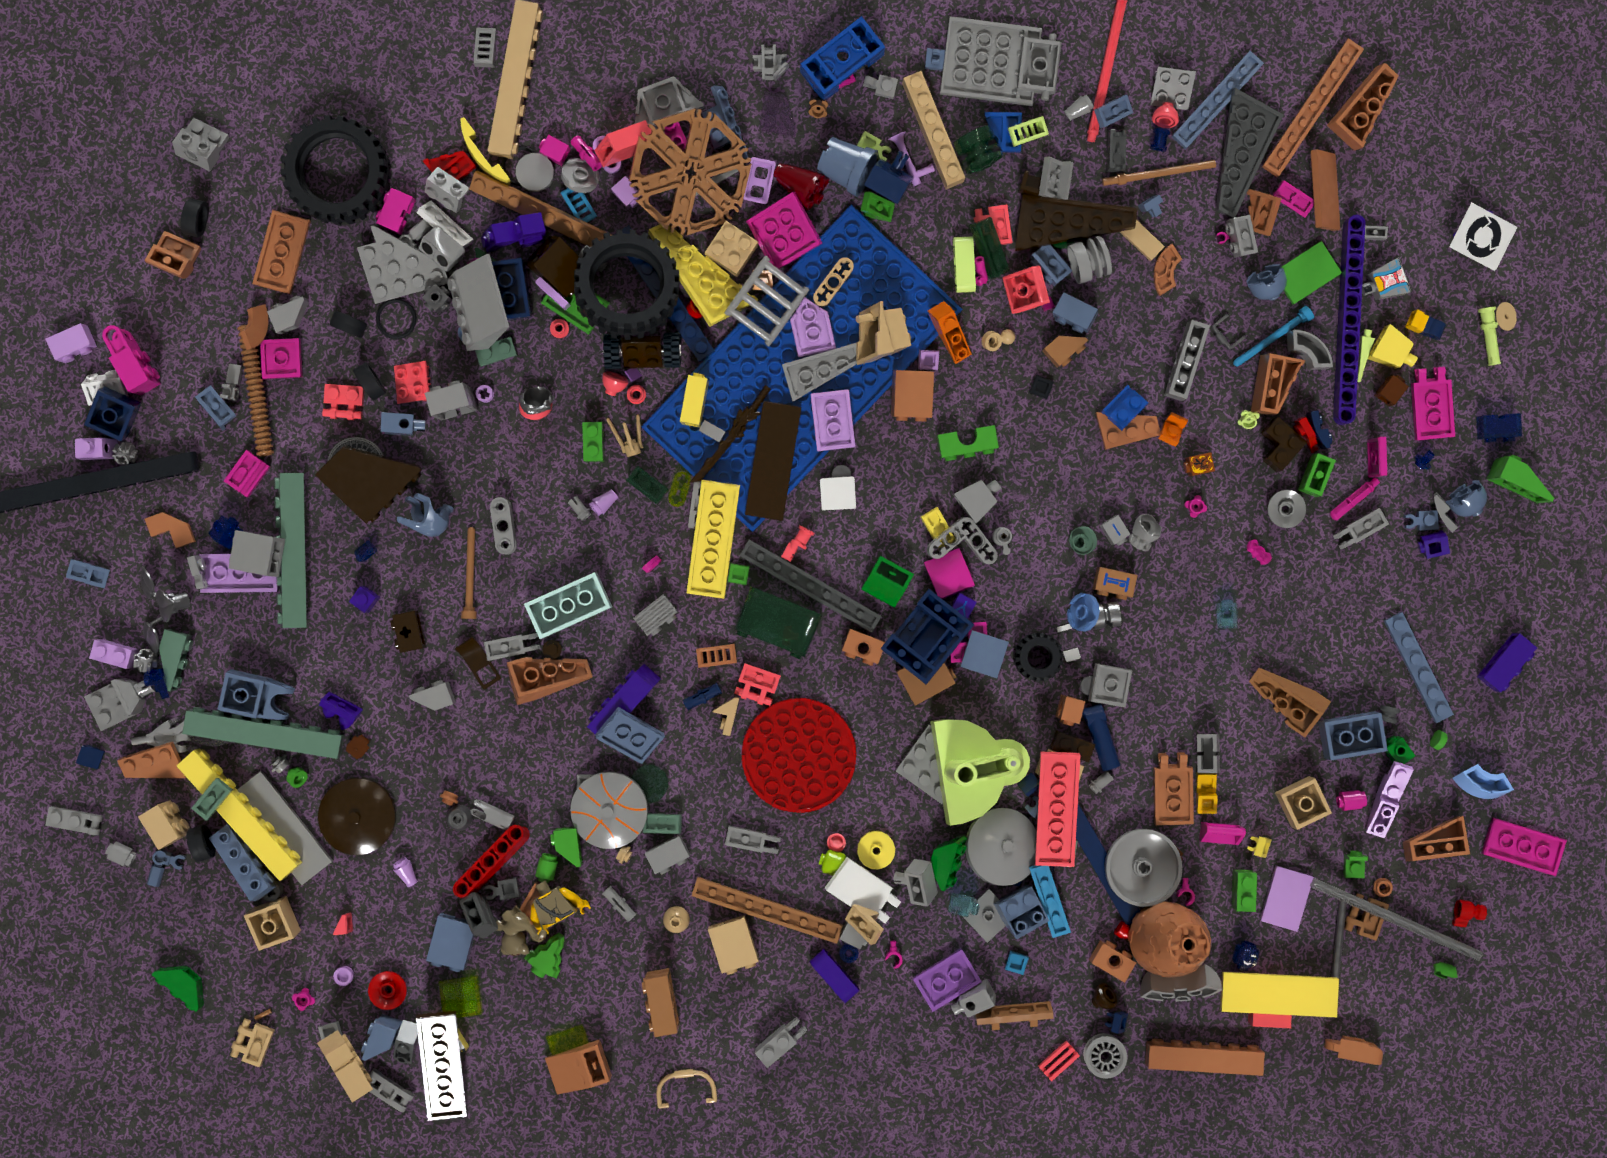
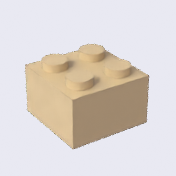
M725 221L705 251V256L738 277L757 249L758 241L728 221Z
M1308 776L1275 792L1290 826L1296 830L1332 814L1316 778Z
M171 800L158 804L138 816L158 850L186 836L190 828L188 822L180 817L178 806L174 802L172 803Z
M287 896L251 908L244 915L259 951L291 940L301 931Z

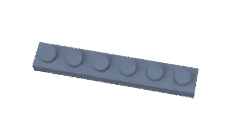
M1249 51L1172 135V138L1186 150L1231 100L1232 89L1237 88L1240 90L1264 63L1254 53Z
M1403 612L1384 620L1434 723L1454 715Z

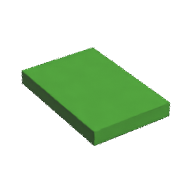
M1322 241L1281 267L1284 269L1287 278L1284 293L1293 305L1342 273Z
M575 293L571 297L567 296L564 298L571 305L567 310L560 307L547 294L545 295L541 304L588 335L591 333L595 325L591 327L588 324V318H583L581 315L580 307L576 303ZM595 293L599 302L607 308L610 302Z

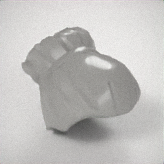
M1140 515L1135 520L1132 534L1128 538L1129 542L1136 549L1148 551L1152 546L1151 543L1161 536L1162 527L1152 515Z

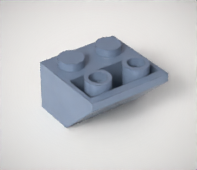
M1024 885L993 903L1002 921L1016 940L1049 921L1032 886Z
M384 1014L378 1019L376 1018L368 1029L367 1034L370 1036L362 1046L361 1053L364 1054L361 1060L366 1061L389 1050L395 1044L396 1036L403 1021Z

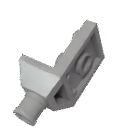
M150 677L139 683L127 678L114 679L111 681V684L84 696L100 731H104L141 713L146 700L145 695L157 690L156 685L148 686L153 684L154 681Z

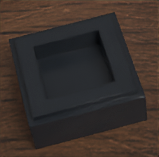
M1035 375L1029 393L1047 400L1054 381Z

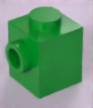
M1393 735L1386 739L1388 751H1385L1392 763L1396 761L1405 764L1415 757V754L1403 737Z

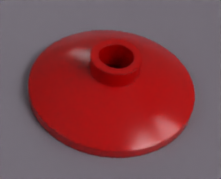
M381 972L374 976L369 983V999L379 1009H395L406 998V983L395 972ZM386 986H390L392 992H387Z

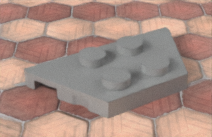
M673 76L638 89L635 124L646 120L647 124L656 126L652 121L696 108L695 111H697V109H703L704 105Z

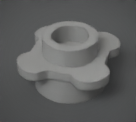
M284 754L282 757L278 756L271 763L272 772L281 773L288 766L289 761L285 758L287 755Z

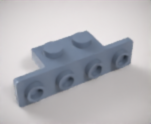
M712 86L711 90L717 105L707 110L712 114L711 119L713 113H715L742 140L741 130L736 124L734 111L728 101L727 91L723 86ZM707 111L702 113L703 118L706 117ZM718 128L711 129L710 138L714 149H720L731 144L730 140ZM747 152L742 154L743 159L748 158Z

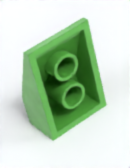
M1511 455L1495 459L1486 478L1487 480L1536 503L1553 502L1554 497L1528 464L1521 462L1522 459L1520 457Z

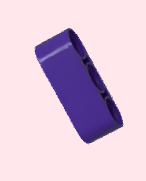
M825 949L821 950L809 961L812 967L844 1003L860 991L855 983L853 984V980L843 969H840L839 964L830 954L828 955Z

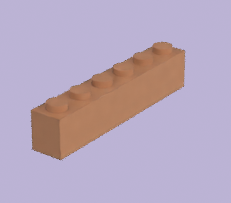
M1152 1039V1042L1146 1041L1145 1065L1148 1069L1263 1076L1265 1052L1257 1045L1250 1044L1247 1047H1240L1239 1044L1229 1043L1228 1046H1221L1220 1043L1216 1042L1202 1045L1198 1041H1190V1044H1183L1180 1040H1171V1043L1164 1042L1162 1039Z

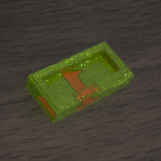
M583 1024L546 1036L552 1056L589 1043Z

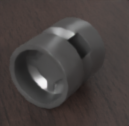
M1118 602L1106 603L1105 606L1099 604V618L1093 630L1105 628L1106 625L1109 627L1121 626V612Z

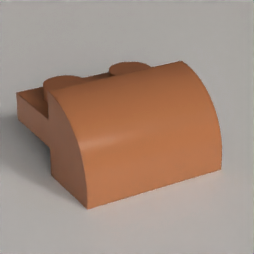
M164 231L157 245L153 244L145 262L185 279L192 273L194 269L193 264L201 251V247Z

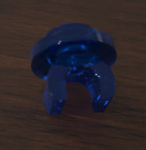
M1430 450L1423 457L1417 454L1415 456V464L1422 470H1429L1431 468L1429 462L1434 458L1435 454Z

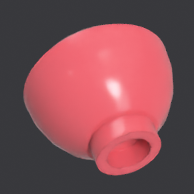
M1164 102L1153 113L1152 121L1158 127L1172 128L1179 122L1178 112L1172 103Z
M606 371L602 376V382L606 388L605 393L611 396H616L629 383L626 377L615 372Z

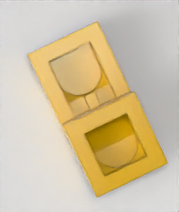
M1196 772V808L1198 814H1217L1216 773Z

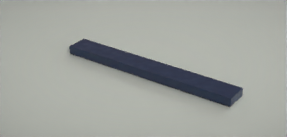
M1078 804L1076 840L1122 920L1129 925L1140 910L1138 906L1129 904L1119 898L1110 888L1105 875L1107 852Z

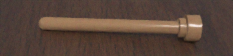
M469 527L467 530L465 607L461 611V619H477V611L473 607L475 528Z

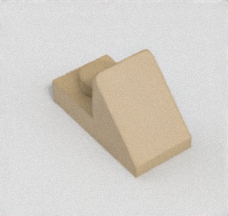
M734 697L712 711L727 715V718H722L720 729L723 730V735H731L739 697Z
M856 904L852 906L845 918L870 945L877 942L884 930L876 922L879 916L878 912Z

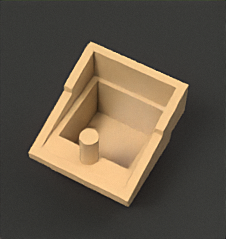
M880 301L859 312V315L856 316V322L859 323V342L856 343L857 365L876 361L884 356L895 354L912 346L911 336L906 327V317L903 314L902 308L884 310L883 301Z

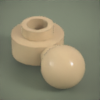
M1010 329L1002 331L1001 335L994 331H988L982 337V346L989 351H996L1002 343L1012 344L1015 341V333Z

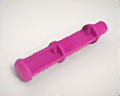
M1373 478L1370 482H1365L1364 485L1330 511L1331 518L1336 521L1339 520L1345 513L1373 492L1374 488L1380 483L1379 480Z

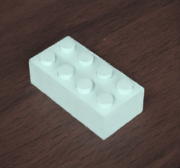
M597 572L524 604L539 639H543L612 608Z

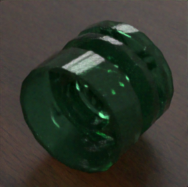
M989 125L977 128L953 143L958 156L968 155L962 161V165H968L965 168L966 174L983 171L1003 157L1002 151H996L999 148L998 144L989 145L995 138Z

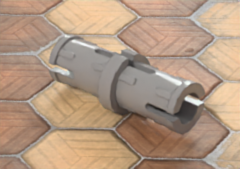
M609 886L602 893L613 905L612 908L614 910L617 909L627 922L636 915V912L625 902L626 899L624 897L621 898L612 886Z

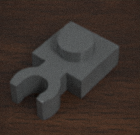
M517 877L498 880V886L488 884L484 887L485 889L493 890V894L486 897L488 900L494 899L497 895H500V900L520 897Z

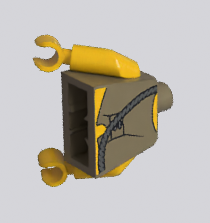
M545 880L536 885L541 896L533 900L530 920L537 929L538 935L542 929L546 930L547 934H549V927L578 911L577 908H579L580 913L583 915L585 914L583 908L588 907L591 909L587 900L581 899L576 893L565 887L557 886L550 890Z

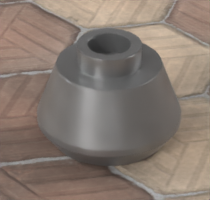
M455 805L449 809L446 820L449 827L453 830L463 831L471 825L473 815H471L468 807Z

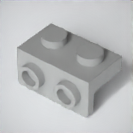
M1044 157L1039 195L1068 200L1073 162H1062L1052 157Z
M437 167L426 180L425 193L455 213L460 210L463 197L468 193L469 187Z
M1246 215L1226 220V233L1230 237V251L1234 258L1258 253L1251 216Z

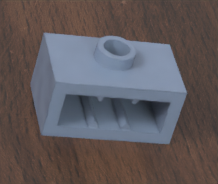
M1064 292L1053 311V317H1055L1056 322L1062 325L1068 324L1073 326L1072 329L1080 334L1082 332H1089L1098 315L1097 308Z

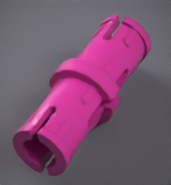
M575 136L571 140V145L579 152V157L585 160L593 171L599 170L602 164L594 154L592 147L587 146L581 136Z

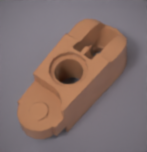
M1343 1035L1340 1041L1325 1039L1324 1048L1338 1052V1058L1374 1065L1382 1064L1383 1052L1374 1043L1367 1042L1361 1038Z

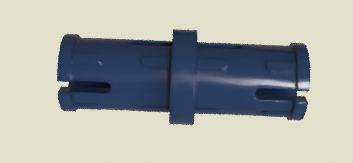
M716 682L704 690L700 689L697 691L698 693L683 699V703L689 711L702 703H708V700L722 694V691Z

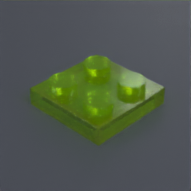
M478 975L440 980L438 982L442 1012L456 1011L457 1018L481 1015L483 1013Z

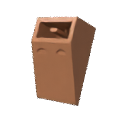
M600 1039L545 1057L557 1095L588 1089L610 1082L612 1074Z

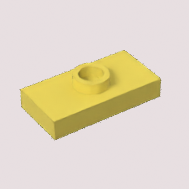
M938 507L920 517L933 540L949 527ZM952 532L946 536L948 543L955 541V536ZM942 543V544L938 547V549L941 548L942 546H945V547H946V545H944V544Z

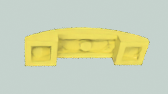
M464 117L461 118L464 141L474 161L488 176L510 185V178L501 166L497 164L491 167L473 143V140L476 138L475 131Z

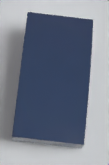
M1319 410L1307 412V420L1316 434L1318 446L1321 449L1331 448L1332 435L1328 429H1321L1322 416L1319 415Z

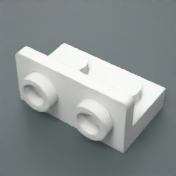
M116 370L108 371L104 375L90 374L86 376L81 384L89 406L92 405L97 391L104 386L128 396L126 388Z

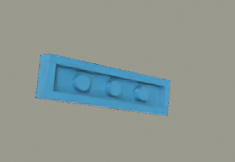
M1030 866L1029 869L1041 905L1049 919L1047 923L1052 938L1071 933L1049 866Z

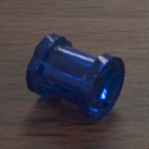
M1154 128L1153 133L1155 134L1150 149L1166 152L1167 138L1171 131L1163 128Z

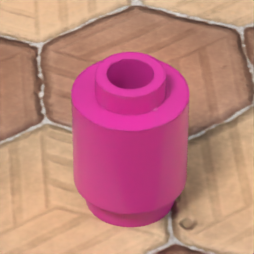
M1345 791L1339 793V796L1336 797V803L1342 811L1357 810L1367 806V797L1364 791Z

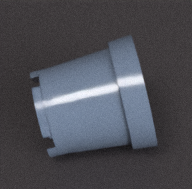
M832 137L826 144L830 147L826 151L823 150L819 159L818 173L847 188V192L859 197L866 186L864 184L877 162L878 150L870 147L862 148Z

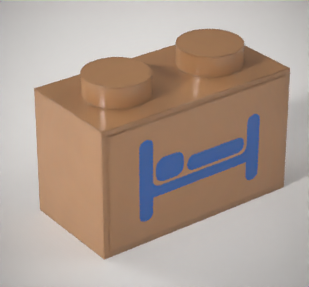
M1097 567L1092 590H1097L1098 595L1108 596V593L1116 594L1115 598L1127 600V597L1133 598L1137 575Z

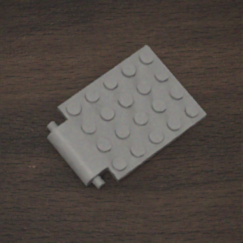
M950 16L940 95L1033 106L1034 93L1042 94L1041 100L1047 101L1049 100V95L1056 92L1062 43L1056 41V34H1049V40L1041 39L1042 28Z

